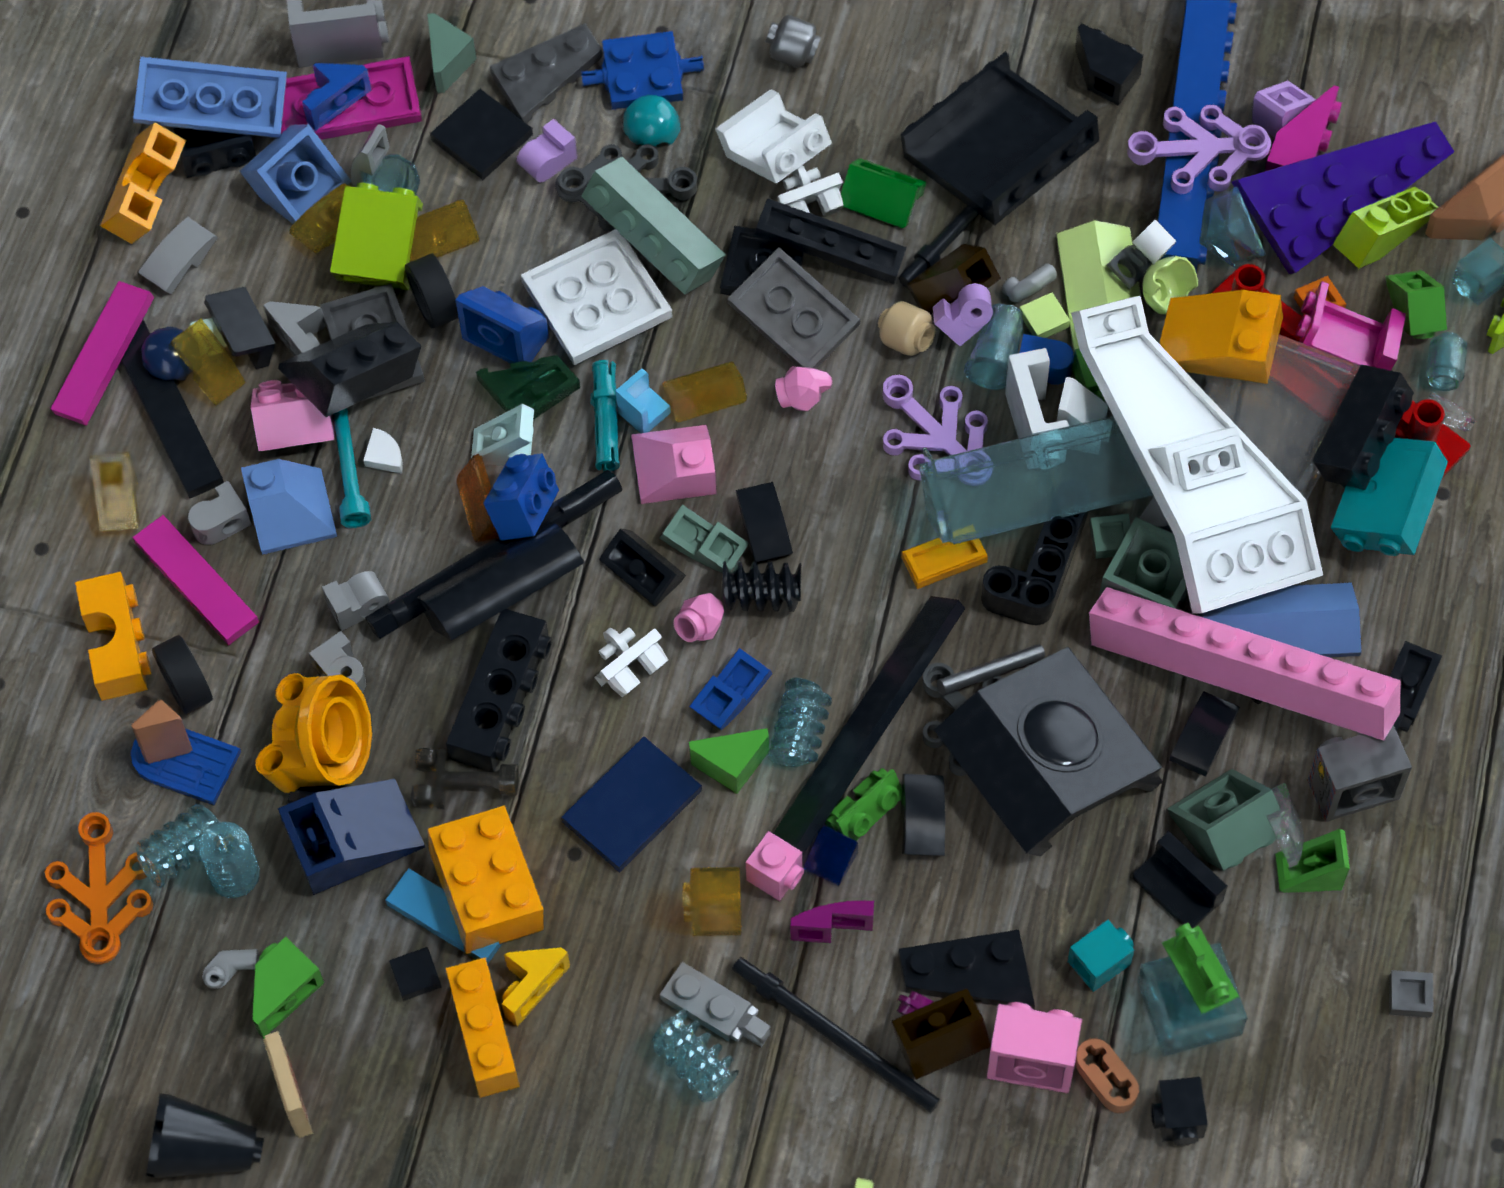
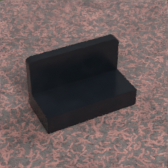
M246 287L206 295L204 303L231 355L237 357L248 354L255 369L268 367L275 347V341Z
M1169 831L1157 841L1154 855L1133 874V879L1182 925L1189 923L1192 928L1196 927L1224 901L1228 887Z

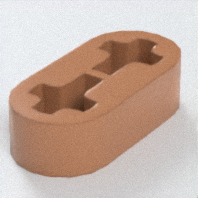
M1100 1039L1084 1041L1078 1047L1075 1058V1067L1078 1073L1109 1111L1124 1113L1131 1110L1135 1106L1139 1094V1085L1135 1077L1105 1041ZM1088 1052H1091L1094 1056L1103 1055L1101 1066L1105 1070L1104 1073L1095 1063L1089 1066L1086 1064ZM1109 1079H1112L1118 1088H1123L1124 1086L1129 1088L1126 1100L1121 1096H1116L1115 1098L1110 1096L1113 1086Z

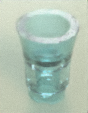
M998 303L992 305V318L980 330L973 351L964 366V372L968 379L978 386L993 390L1006 389L1009 355L1018 354L1023 333V313L1013 305Z

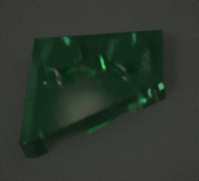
M558 355L539 358L534 362L521 361L510 363V369L488 372V368H483L476 372L477 380L505 412L524 404L534 409L533 420L581 388L580 380Z

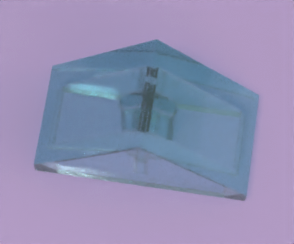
M1237 186L1205 200L1199 244L1233 268L1266 255Z

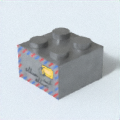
M1393 725L1384 741L1358 733L1357 736L1344 740L1341 737H1335L1323 742L1317 748L1309 773L1308 783L1324 821L1327 822L1400 800L1412 766Z

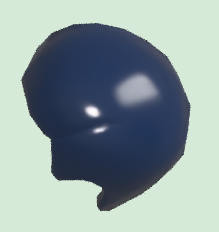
M173 326L157 329L145 339L142 345L143 366L153 377L162 380L177 379L184 381L194 369L197 370L199 351L195 339L185 330Z

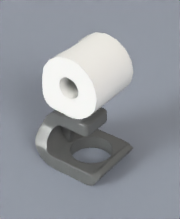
M1154 220L1132 242L1134 245L1125 247L1106 266L1130 289L1145 275L1151 262L1155 264L1177 241L1157 220ZM1118 264L1128 268L1132 278L1125 276L1119 270Z

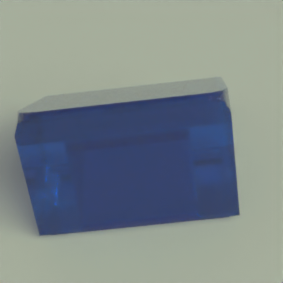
M823 825L804 864V869L840 886L858 854V842Z

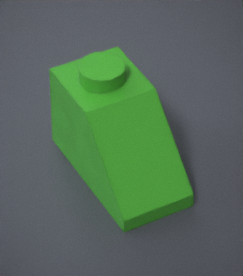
M1422 270L1386 276V284L1394 309L1406 313L1403 330L1415 339H1427L1434 337L1437 331L1447 330L1445 294L1442 284Z
M287 937L278 944L273 943L261 953L259 961L255 964L252 1020L258 1034L263 1039L265 1035L270 1034L324 984L319 968Z

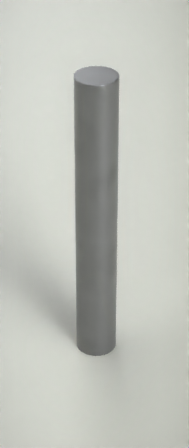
M1037 644L937 680V688L944 695L1045 658L1044 648L1042 645Z

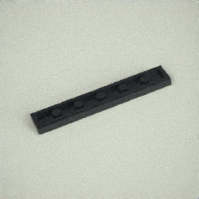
M142 320L121 362L189 499L224 483L223 477L174 379L162 380L153 377L143 366L141 348L150 332L144 320Z

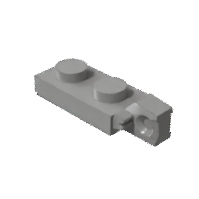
M684 962L679 965L660 993V999L664 1003L727 1041L733 1039L739 1042L742 1036L762 1047L771 1034L770 1025L756 1017L758 1009L752 1006L750 1002Z

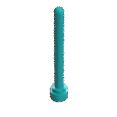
M345 408L333 414L345 498H343L342 504L339 506V513L343 526L358 528L370 523L371 512L369 503L360 495L348 411Z

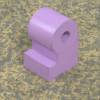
M552 119L543 126V133L522 147L517 156V163L536 181L544 182L577 159L575 137L556 120Z
M976 283L963 287L959 292L958 299L950 304L943 298L933 306L934 324L959 346L963 345L990 321L993 314L989 290L985 286Z

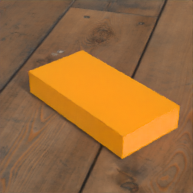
M973 525L902 551L901 556L917 589L988 562V555Z

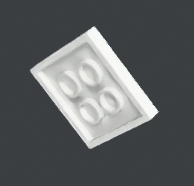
M616 229L521 274L524 287L539 311L547 319L548 325L573 365L672 318L671 307L628 241Z

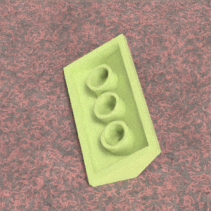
M1094 220L1059 232L1056 235L1074 353L1075 349H1079L1071 315L1072 312L1141 296L1139 281L1128 289L1106 266L1125 247L1133 245L1130 227ZM1118 264L1119 270L1125 276L1132 278L1128 268Z

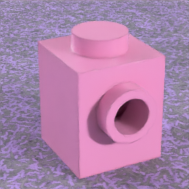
M770 831L766 833L746 861V881L778 901L783 898L788 889L793 890L804 874L802 851Z

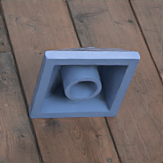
M282 459L241 468L262 555L337 537L321 468Z

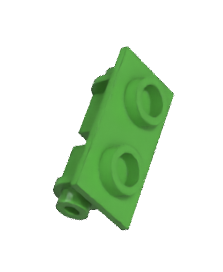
M883 768L878 772L873 770L853 790L855 796L860 799L855 801L846 796L833 809L825 821V824L833 832L840 830L847 847H850L861 836L865 835L882 816L894 808L902 799V787L895 770L891 769L889 772Z
M1189 923L1183 924L1175 930L1177 936L1162 942L1164 949L1201 1015L1239 998L1199 926L1192 928Z

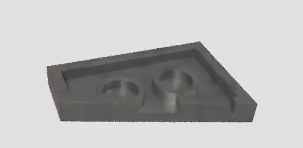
M585 23L491 65L490 71L516 116L527 123L532 119V114L542 105L547 106L555 99V94L567 83L575 82L581 76V71H587L602 58V48Z

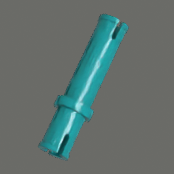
M598 360L592 364L594 388L593 393L590 394V403L594 407L595 467L597 470H601L603 464V471H614L620 467L615 392L616 363L613 361L609 362L608 368V360Z

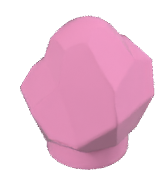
M792 366L785 377L776 379L775 387L778 401L782 408L792 406L795 410L809 411L820 401L821 393L831 388L832 378L827 372L819 369Z
M711 593L685 600L678 615L674 618V628L677 634L687 642L713 639L722 623L724 615L723 602Z

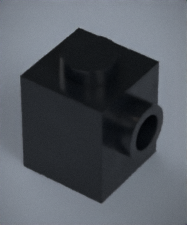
M1201 1077L1159 1080L1155 1093L1157 1103H1151V1118L1153 1128L1161 1129L1162 1142L1173 1141L1175 1145H1190L1198 1142L1199 1138H1204L1208 1121Z

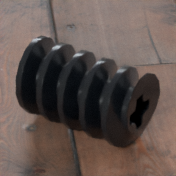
M724 561L722 599L727 610H732L738 599L743 611H748L752 600H755L758 611H764L767 601L770 600L775 612H779L783 601H786L789 612H795L798 602L801 601L802 563H799L795 574L791 573L788 563H783L780 573L776 574L772 562L767 563L764 573H760L757 562H752L748 573H745L741 561L736 562L733 572H729L726 561Z

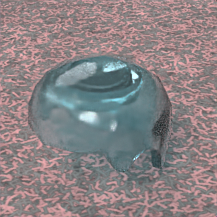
M389 154L384 156L373 175L365 173L363 183L376 185L379 187V191L392 192L393 188H405L414 191L416 196L420 187V178L413 162L398 154Z

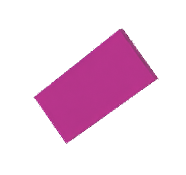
M410 56L363 64L368 69L372 91L317 131L313 129L319 139L323 140L372 131L378 124L389 128L422 122ZM314 73L286 78L281 133L290 125L308 124L302 101L313 90L320 89L316 83Z

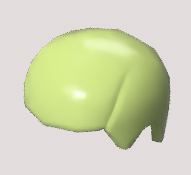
M1179 256L1163 258L1155 264L1152 263L1146 270L1143 278L1142 292L1146 303L1158 314L1166 315L1170 298L1188 296L1189 292L1198 286L1195 268L1187 258Z

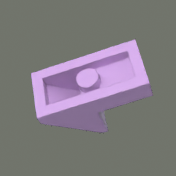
M1289 81L1257 91L1253 103V123L1264 128L1268 134L1275 138L1277 132L1316 99Z

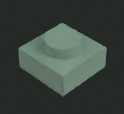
M1129 514L1090 518L1089 526L1095 559L1115 556L1131 526Z

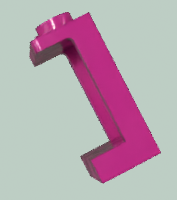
M1321 281L1315 293L1308 292L1301 308V312L1305 314L1301 318L1296 330V335L1301 337L1298 353L1354 376L1361 364L1392 370L1398 358L1406 313L1392 308L1382 324L1326 301L1329 284Z

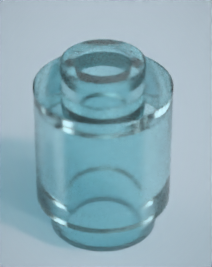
M1444 332L1430 340L1426 376L1429 379L1430 386L1440 391L1455 390L1464 379L1468 344L1455 333Z

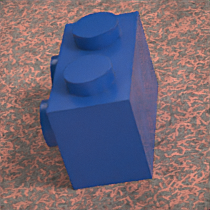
M543 453L533 455L517 454L509 458L483 503L500 540L535 536L559 492L555 474L548 467Z

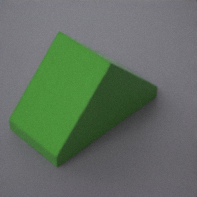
M768 729L689 741L691 765L738 794L769 753Z
M1342 829L1275 853L1279 890L1284 893L1342 890L1350 869L1345 831Z

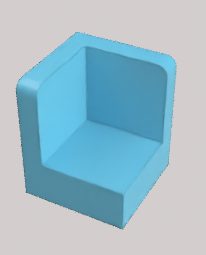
M643 368L615 390L618 414L639 433L651 431L671 413L670 405L649 387V376Z

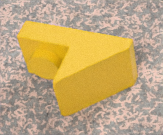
M562 947L508 952L504 954L506 967L522 979L521 982L518 980L514 981L502 997L504 1016L516 1027L519 1026L570 968L568 952Z

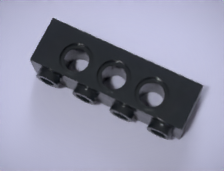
M509 609L500 612L447 739L446 746L450 760L491 773L495 772L499 761H505L511 746V739L508 737L512 727H519L524 715L525 705L522 704L526 693H532L536 687L539 675L536 669L540 659L545 660L551 649L552 637L548 635L547 622L545 620ZM512 654L524 655V657L518 661H510L507 659ZM507 687L511 689L508 693L504 695H496L493 693L497 688ZM486 721L497 723L490 729L479 728Z

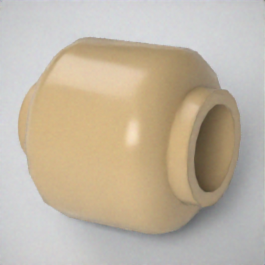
M904 301L895 303L890 308L885 309L878 320L880 339L883 344L908 356L926 351L935 337L936 328L930 313Z

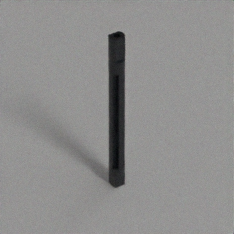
M606 470L552 503L541 525L550 521L563 528L623 491L618 478L612 472ZM499 536L366 616L365 619L372 632L381 639L424 613L417 599L418 595L517 538L500 540Z

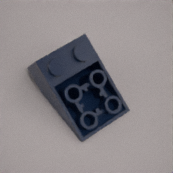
M395 779L317 792L278 808L284 828L313 895L425 848V844Z

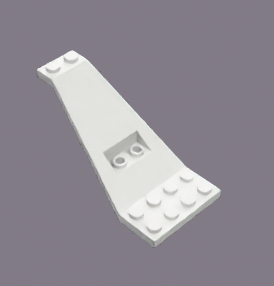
M1141 296L1072 312L1071 315L1080 352L1175 536L1192 614L1208 612L1323 576L1306 499L1151 336L1148 331Z

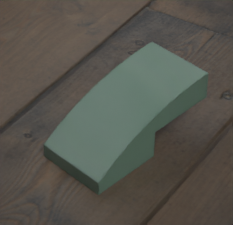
M683 504L659 537V539L686 556L723 573V562L726 561L728 570L731 572L749 545L746 540L720 522L713 526Z

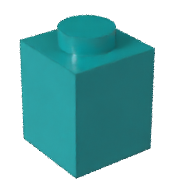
M1108 919L1070 947L1067 962L1094 992L1131 965L1134 943L1123 928L1119 927L1116 929Z

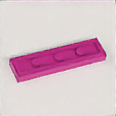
M118 281L50 408L54 414L87 426L154 299L150 291Z
M164 515L132 537L138 548L228 646L259 623L255 613Z

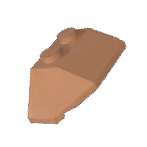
M1504 154L1447 202L1431 213L1425 232L1430 239L1484 240L1493 231L1499 233L1504 229Z

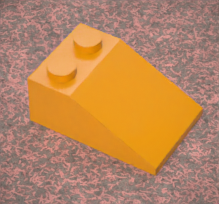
M1237 290L1170 298L1159 344L1185 372L1268 384L1283 319L1281 295Z

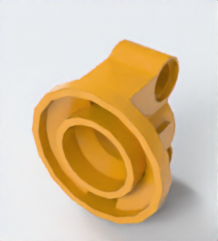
M293 673L284 677L278 684L275 694L277 701L283 706L276 712L271 730L272 744L264 747L256 758L255 766L257 771L284 793L294 792L301 787L351 784L362 774L370 756L372 742L371 715L364 694L353 680L342 674L304 677L299 673Z

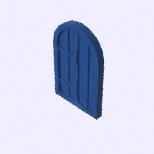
M185 729L193 749L190 753L148 764L144 760L137 739H135L131 749V759L133 767L140 777L155 785L211 805H215L241 753V749L236 746Z

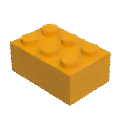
M505 805L428 828L429 852L466 954L497 942L501 944L544 930V909Z

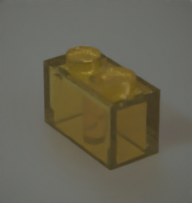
M740 867L690 868V882L682 883L684 922H692L693 936H742Z

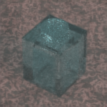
M1487 239L1458 261L1452 282L1459 293L1469 297L1476 305H1480L1504 286V250L1493 239Z

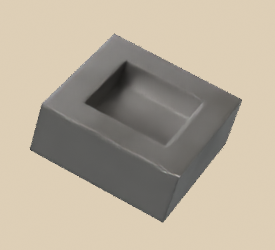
M1391 970L1389 975V1015L1431 1018L1433 1014V973Z

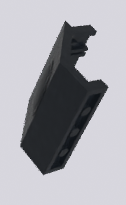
M1069 647L978 690L934 729L1023 850L1031 855L1041 857L1052 847L1049 840L1078 816L1129 789L1140 788L1152 792L1163 782L1157 774L1162 766Z

